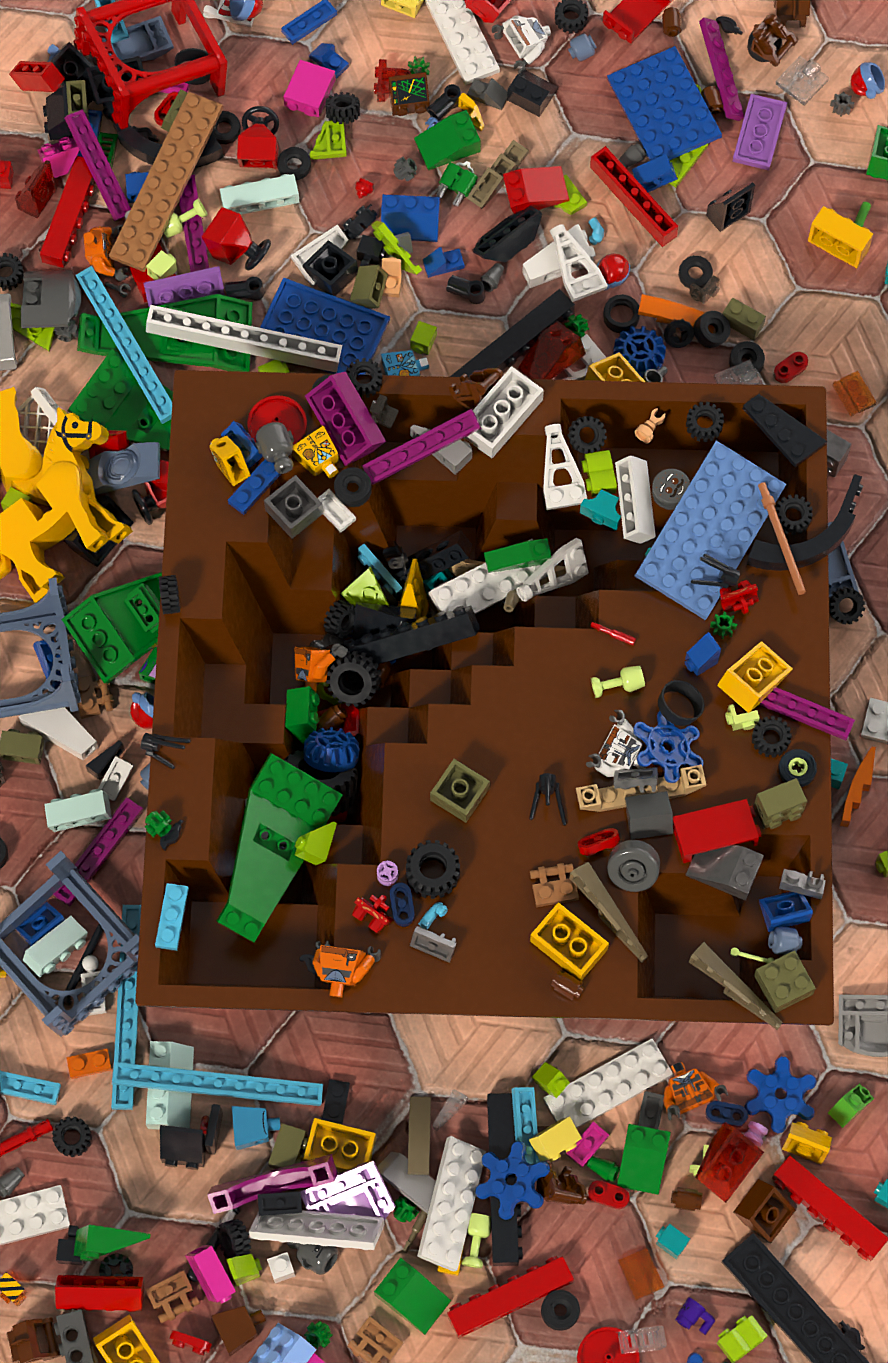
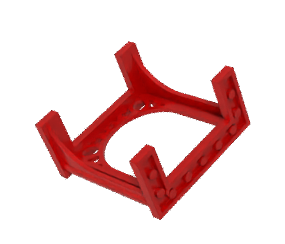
M119 0L88 11L83 6L76 8V17H74L76 28H74L76 36L74 46L77 50H80L83 56L90 55L91 52L92 57H96L100 72H104L108 87L111 86L113 89L114 101L112 105L114 112L112 113V118L115 124L118 123L121 130L128 128L129 115L139 103L152 94L166 88L211 74L210 84L217 97L225 94L228 61L194 0ZM172 1L171 12L178 25L186 23L187 14L208 53V56L162 71L144 72L127 66L116 56L111 45V35L115 26L125 17ZM104 26L108 31L105 33L98 32L95 27ZM116 66H119L121 68L119 72L117 71ZM124 73L132 75V78L127 82L121 79Z

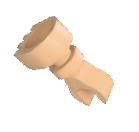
M658 408L651 412L649 420L635 430L637 438L646 444L650 443L653 439V431L656 426L662 424L665 419V413L661 418L655 417Z

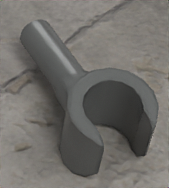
M109 282L105 283L106 287L118 291L123 298L128 296V293L122 291L123 289L131 291L130 285L126 283L121 286Z

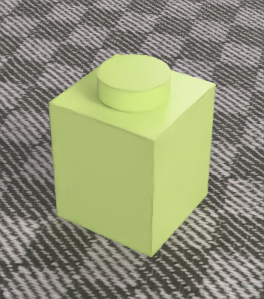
M161 250L146 265L148 275L154 280L173 275L177 271L176 259L171 254H166Z

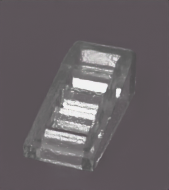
M455 1089L452 1090L433 1123V1129L438 1131L467 1103L468 1097Z
M662 1325L618 1332L622 1354L661 1350L667 1346ZM645 1334H647L648 1337V1345L646 1343ZM636 1335L639 1337L640 1346H638ZM627 1336L631 1338L632 1347H629Z

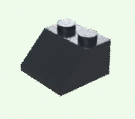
M525 70L517 74L508 87L507 101L540 117L557 92L558 87Z
M64 86L46 97V105H43L44 117H47V122H44L45 133H49L50 140L73 137L65 121V117L68 115L67 88Z
M329 240L302 265L315 284L322 291L336 296L358 272L357 260Z

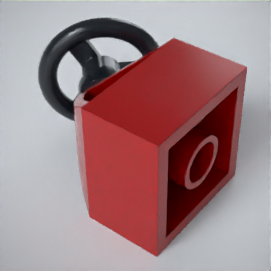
M252 107L242 117L244 132L238 136L237 149L239 166L278 169L279 146L274 135L279 129V118L268 107ZM255 112H265L269 115L263 118L252 114ZM247 120L253 122V125L249 127ZM274 121L273 128L269 130L267 128L268 123Z
M224 207L220 208L201 236L211 256L216 260L232 265L243 254L248 256L249 258L245 263L247 271L252 270L263 259L271 246L269 239H265L259 245L252 241L251 234L241 214Z
M161 459L160 479L144 483L148 496L142 498L138 490H132L134 502L148 525L153 523L150 511L157 508H166L169 462Z

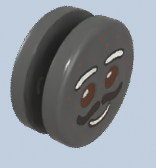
M665 469L659 472L654 478L652 486L654 501L664 509L674 510L690 484L688 476L678 469Z

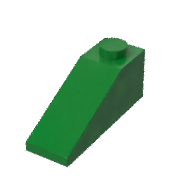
M547 538L526 541L484 553L488 573L539 566L552 558Z

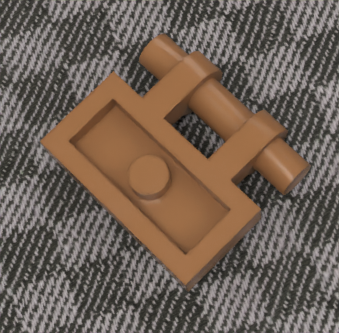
M98 673V681L96 682L92 681L91 675L78 678V690L81 696V703H78V709L81 719L100 715V706L105 705L106 711L114 710V698L110 694L108 687L110 683H104ZM101 689L102 697L97 699L95 690Z
M559 863L554 867L545 868L542 866L538 867L537 870L530 871L531 879L539 878L540 880L539 884L532 885L536 907L579 900L577 886L569 878L566 879L565 873L573 871L572 864L564 865ZM547 876H559V880L547 882Z
M184 1270L145 1290L154 1309L157 1310L163 1307L165 1310L164 1313L158 1315L161 1323L167 1320L172 1321L176 1319L175 1316L185 1311L189 1312L193 1310L194 1306L200 1304L197 1296L189 1300L186 1294L194 1290ZM181 1298L183 1303L171 1309L169 1303Z
M369 1316L356 1333L362 1338V1341L358 1344L352 1339L347 1347L353 1351L355 1356H360L368 1363H382L380 1360L383 1356L391 1361L404 1343ZM368 1344L378 1351L375 1356L365 1350Z

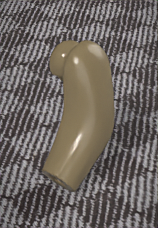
M516 589L507 593L504 603V610L507 612H512L518 602H524L519 598Z

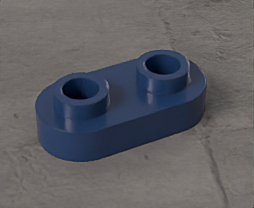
M397 883L390 889L393 920L397 925L405 927L409 926L415 917L412 893L407 884ZM404 893L405 896L403 898H398L397 894ZM402 913H406L408 917L406 919H401L400 915Z
M721 1101L710 1102L705 1111L706 1118L710 1122L732 1127H741L748 1118L747 1110L743 1106ZM718 1110L720 1115L714 1116L712 1111ZM733 1114H739L740 1119L735 1120Z

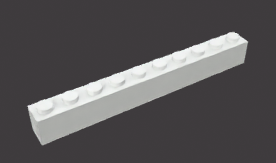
M150 305L146 322L147 333L336 373L342 345L154 305Z

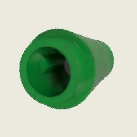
M594 1156L589 1159L587 1168L607 1182L609 1180L614 1182L620 1170V1166L616 1165V1162Z

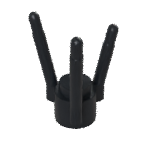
M704 554L703 557H700V561L720 570L719 579L722 581L691 580L692 584L720 586L727 589L729 585L734 587L737 584L740 571Z
M145 733L140 747L146 750L145 755L151 756L169 768L174 769L175 766L154 752H158L161 745L185 749L184 745L172 742L190 743L191 740Z
M550 773L541 774L539 782L536 783V791L529 819L533 820L540 791L542 794H545L547 806L550 805V795L555 791L562 824L566 825L556 775Z

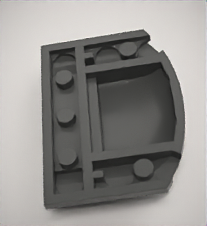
M25 271L23 277L21 327H69L71 324L69 320L73 316H77L82 299L81 287L73 271Z

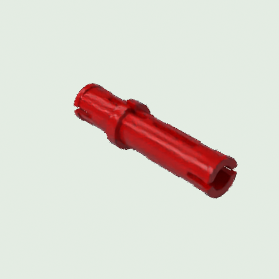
M47 1118L32 1127L28 1126L26 1130L0 1142V1157L31 1141L35 1142L37 1138L53 1131L54 1129L49 1119Z

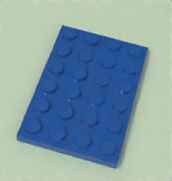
M675 46L607 75V80L649 161L664 154H667L669 160L722 138L718 125Z
M283 277L260 328L342 345L337 373L345 372L347 367L350 368L351 362L355 364L356 359H359V362H362V358H366V362L369 359H373L390 321V316ZM322 370L330 374H336V372ZM366 372L359 373L358 375H365Z

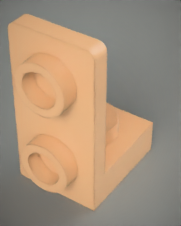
M395 257L382 258V269L388 274L382 296L399 297L402 279L401 259Z

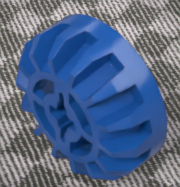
M632 326L628 331L623 330L619 338H616L613 355L620 352L643 378L647 370H658L663 366L666 346L663 344V338L657 336L654 329L649 331L646 330V326H641L640 329H635ZM635 336H644V337H645L644 340H643V339H637V340H634V339H633V337H635ZM648 339L653 344V351L649 349Z
M330 727L327 731L320 728L317 732L313 731L305 739L303 757L308 765L321 771H347L355 767L359 761V742L350 732L345 733L341 728L339 731L333 730V727Z

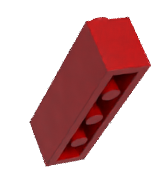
M57 1276L55 1285L56 1309L142 1311L144 1301L143 1277Z

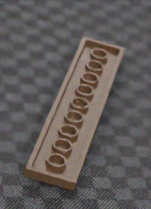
M188 91L109 254L110 259L145 272L146 265L150 262L223 110L222 104Z

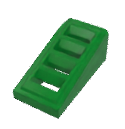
M100 132L98 142L102 150L110 151L104 152V154L108 156L107 160L112 169L118 134ZM103 138L113 139V141H105ZM102 144L111 145V147L102 146Z

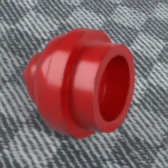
M362 178L358 182L356 181L355 189L359 199L373 192V183Z

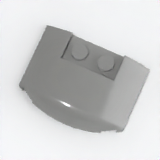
M839 995L838 1044L865 1056L888 1057V995Z

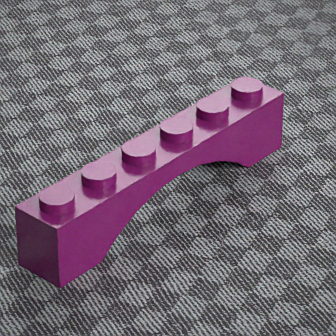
M332 1154L212 1186L207 1196L213 1214H217L258 1199V1193L317 1187L334 1182L338 1172Z

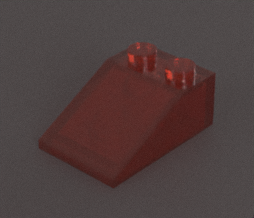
M46 160L31 176L27 177L24 188L15 197L18 210L37 219L57 189L50 161Z
M557 321L542 332L518 366V370L530 379H553L586 355L581 338Z
M724 1122L712 1138L695 1178L726 1203L763 1155L764 1151L738 1129Z

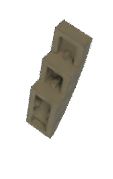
M513 140L506 151L499 155L491 168H487L469 193L467 199L483 209L505 184L503 174L515 171L528 155L529 150Z
M410 1097L408 1175H429L431 1097Z

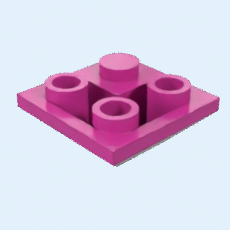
M63 137L57 143H46L40 149H37L50 180L68 174L80 150L73 137Z

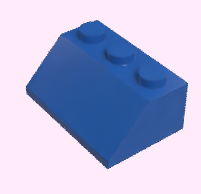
M382 194L381 222H384L393 235L408 232L411 235V241L438 242L440 197Z

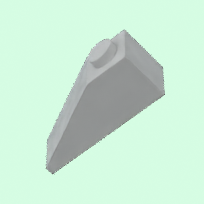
M412 425L410 427V436L416 438L430 431V429ZM459 440L432 455L456 475L472 459V447L468 442Z

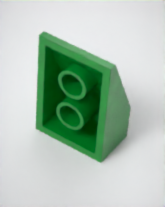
M467 110L448 116L414 137L427 170L481 152V140Z
M877 125L866 175L888 180V127Z
M310 686L287 690L285 727L303 745L308 735L316 731L319 722L317 705H319L320 699Z
M628 1124L617 1186L658 1195L671 1132Z
M87 1225L76 1232L74 1256H80V1260L93 1261V1259H99L100 1256L147 1240L151 1234Z
M402 1258L397 1261L374 1291V1295L424 1335H426L451 1302L445 1294Z

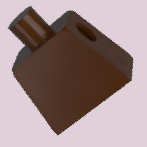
M245 1306L212 1315V1319L229 1356L257 1338L259 1335L255 1326L266 1321L261 1309L249 1315Z

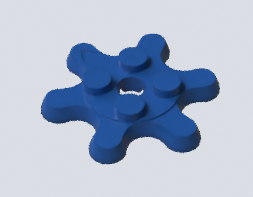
M659 711L657 714L658 725L656 727H649L643 722H638L634 725V735L643 740L646 745V750L637 755V763L641 767H647L650 764L659 765L664 771L665 781L676 783L680 778L679 767L681 765L687 767L703 766L702 758L694 754L690 748V743L699 738L700 732L692 725L687 726L685 729H678L674 724L666 720ZM663 743H667L669 746H671L672 751L669 752L668 750H666L664 746H662Z
M780 1056L775 1060V1070L772 1074L765 1075L757 1069L748 1071L747 1080L756 1086L758 1094L754 1099L748 1100L744 1108L749 1115L767 1112L771 1116V1129L773 1132H784L786 1129V1119L790 1115H798L807 1121L814 1117L815 1111L813 1107L806 1104L803 1099L804 1093L816 1086L817 1081L813 1075L806 1074L800 1078L792 1076L790 1073V1061L785 1056ZM782 1088L785 1090L786 1098L778 1099L775 1096L777 1089Z
M515 1141L512 1144L510 1155L505 1159L498 1158L493 1152H486L481 1160L482 1164L490 1170V1178L487 1182L481 1183L476 1187L475 1194L480 1199H486L491 1196L497 1197L500 1201L498 1214L504 1220H509L513 1217L514 1208L519 1202H526L533 1209L540 1208L544 1203L543 1196L535 1190V1182L537 1179L549 1174L550 1166L545 1161L529 1164L525 1160L527 1147L522 1141ZM511 1174H515L517 1177L514 1185L507 1184L506 1178Z

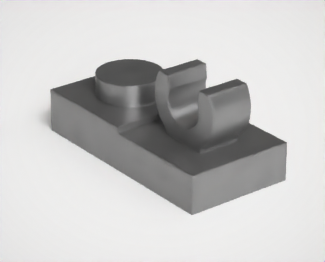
M657 768L615 770L614 789H630L640 786V792L644 793V786L650 785L652 792L656 791L658 781Z
M784 869L779 889L822 899L826 880H824L823 874H821L819 879L812 877V871L807 876L797 871Z
M417 926L414 930L410 946L450 963L456 947V938L450 941L444 938V933L438 936L431 931Z

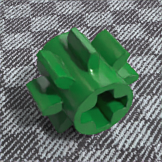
M414 56V61L408 62V67H410L407 72L408 74L426 72L429 75L430 71L427 68L430 67V62L426 63L424 57L420 59Z
M582 314L568 317L569 322L564 323L566 333L571 335L572 339L584 337V332L589 330L588 320L583 318Z
M725 611L720 616L715 614V621H712L710 627L715 628L713 635L717 634L721 636V639L727 635L732 637V630H735L737 624L732 623L734 616L726 615Z
M164 810L160 814L157 811H153L145 819L147 824L145 828L152 837H155L156 834L162 837L170 831V822L172 820Z
M400 1196L394 1202L396 1207L394 1208L393 1215L400 1222H411L419 1213L416 1209L417 1205L406 1196L404 1198Z
M318 1321L316 1324L312 1322L307 1327L308 1331L304 1334L306 1341L316 1349L320 1346L325 1348L330 1343L329 1339L333 1336L330 1333L329 1326L321 1321Z

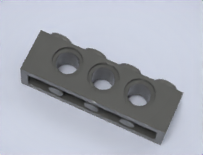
M77 1310L56 1316L57 1322L54 1323L56 1335L61 1336L62 1343L58 1344L61 1357L65 1356L66 1363H95L83 1311ZM70 1331L78 1332L76 1340H67V1335ZM75 1352H82L83 1357L81 1361L73 1362L72 1355Z

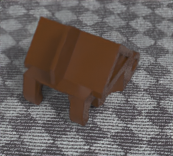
M773 0L776 16L780 19L779 23L785 26L787 21L799 20L800 28L806 27V16H810V0Z
M771 14L767 15L761 24L754 25L752 35L755 38L752 41L751 51L777 67L782 57L798 41L794 33L787 31L782 23H778L776 20L777 16ZM779 38L786 39L787 41L775 54L777 49L774 43Z
M499 368L476 370L470 375L471 381L468 379L467 374L464 373L460 377L461 383L458 385L460 391L454 383L449 386V391L454 400H457L468 410H474L502 378L503 372Z
M546 1162V1163L549 1164L550 1169H551V1168H552V1163ZM565 1166L559 1176H557L555 1171L550 1170L547 1176L537 1179L536 1191L543 1196L546 1202L584 1205L587 1201L584 1185L578 1181L576 1175L570 1174L572 1167Z
M52 1317L25 1320L12 1326L13 1331L6 1333L11 1349L12 1363H19V1361L20 1363H30L38 1360L47 1361L61 1356L56 1346ZM37 1327H44L48 1353H42L39 1347Z

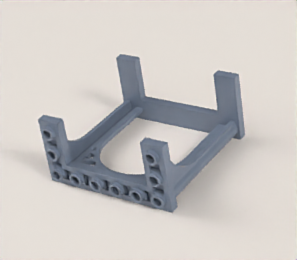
M57 578L48 579V592L37 603L24 609L0 613V632L22 630L34 633L49 645L53 654V667L47 680L32 693L21 697L0 700V718L69 707L71 712L79 711L78 703H81L80 691L78 690L79 681L77 673H74L73 668H76L75 656L71 657L70 652L74 651L72 639L68 637V634L71 633L61 620L69 614L63 587L58 585ZM41 624L38 629L34 628L35 625L39 626ZM53 624L56 626L52 633L44 634V629L48 625ZM56 637L57 642H52V638ZM61 670L62 676L56 675V672ZM60 681L61 684L57 689H54L51 686V682ZM48 689L51 694L48 692L43 694V691Z
M60 851L45 864L54 875L0 923V967L45 1016L42 1021L62 1037L63 1035H68L79 1020L83 1021L90 1014V1009L94 1006H100L105 1001V996L110 992H115L125 978L128 979L135 974L138 967L139 936L130 930L81 876L80 870ZM63 885L72 892L99 922L106 934L108 943L106 962L98 976L89 984L70 991L55 990L43 985L3 941ZM117 940L118 945L121 943L123 946L113 947V943ZM116 952H124L127 957L122 962H116L112 959V956ZM114 965L117 967L112 969L111 973L108 972L110 966ZM100 981V983L97 986H95V982ZM81 993H85V997H82L79 1001L78 996ZM56 995L60 996L58 1000V1005L55 1004L57 1000L53 999V997ZM67 996H72L74 999V1005L70 1010L64 1008V1000Z

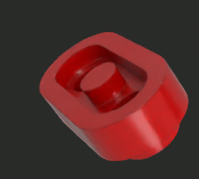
M178 92L168 94L155 110L154 120L158 125L162 126L163 119L160 116L167 115L172 105L171 103L174 102Z
M794 352L777 364L774 369L775 380L780 383H787L806 370L809 361L807 355L803 352ZM785 369L787 373H782L781 370Z
M614 828L605 829L586 836L577 843L579 852L586 856H592L606 848H613L619 843L620 836L618 830Z
M601 1180L592 1182L588 1188L589 1198L596 1203L614 1209H623L629 1203L630 1196L625 1188ZM597 1187L602 1188L603 1192L601 1194L595 1192ZM621 1194L623 1199L618 1201L615 1199V1195Z
M172 1330L169 1337L173 1341L172 1345L184 1349V1346L193 1348L192 1352L203 1356L205 1352L210 1353L212 1344L207 1341Z

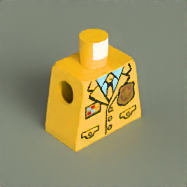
M324 426L293 445L292 456L314 476L324 471L328 478H332L339 472L334 465L338 462V452Z
M228 436L212 440L209 447L214 460L233 486L251 476L241 450ZM229 462H234V463H235V465H234L233 468H232V466L230 465Z

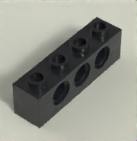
M460 530L408 556V565H405L406 572L402 568L394 569L392 576L404 588L412 560L417 559L422 580L430 578L468 559L472 543Z

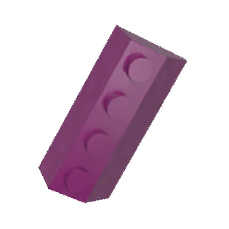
M346 371L330 375L305 395L320 424L326 429L345 466L372 453L386 442Z

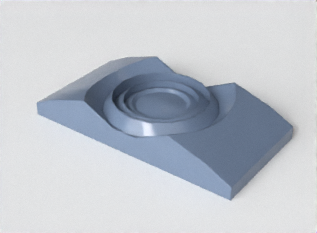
M161 16L127 27L130 38L111 43L114 53L120 60L137 56L140 57L141 61L155 60L174 48Z
M158 442L134 443L124 450L104 451L88 460V474L93 481L95 495L160 479V444Z
M842 541L828 555L829 597L832 596V591L836 592L837 588L840 587L842 589L844 586L851 587L859 592L847 551Z

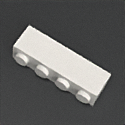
M630 455L615 462L624 539L641 544L656 537L648 466L646 460Z

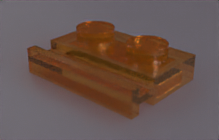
M858 371L841 378L837 382H833L832 386L851 417L856 413H861L876 406V400Z
M647 1248L618 1260L636 1301L664 1289L663 1282Z

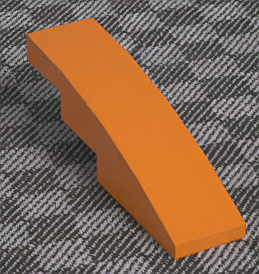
M644 294L641 296L638 315L657 318L656 322L667 324L673 322L674 319L681 320L683 318L685 321L690 322L692 327H694L695 321L705 313L683 304ZM709 325L708 329L713 334L714 326Z
M872 746L852 780L843 806L840 826H849L852 808L859 809L861 804L862 790L869 791L871 787L876 747Z

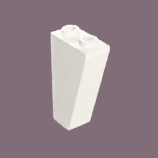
M579 224L573 226L568 232L590 259L594 261L595 251L593 246H589L587 242L588 237L585 230H581ZM554 241L523 263L522 273L530 288L562 276ZM571 246L563 248L567 260L577 257L576 252ZM579 262L570 266L571 273L585 268Z
M65 707L19 716V720L24 727L39 733L43 738L83 761L99 748L97 741Z

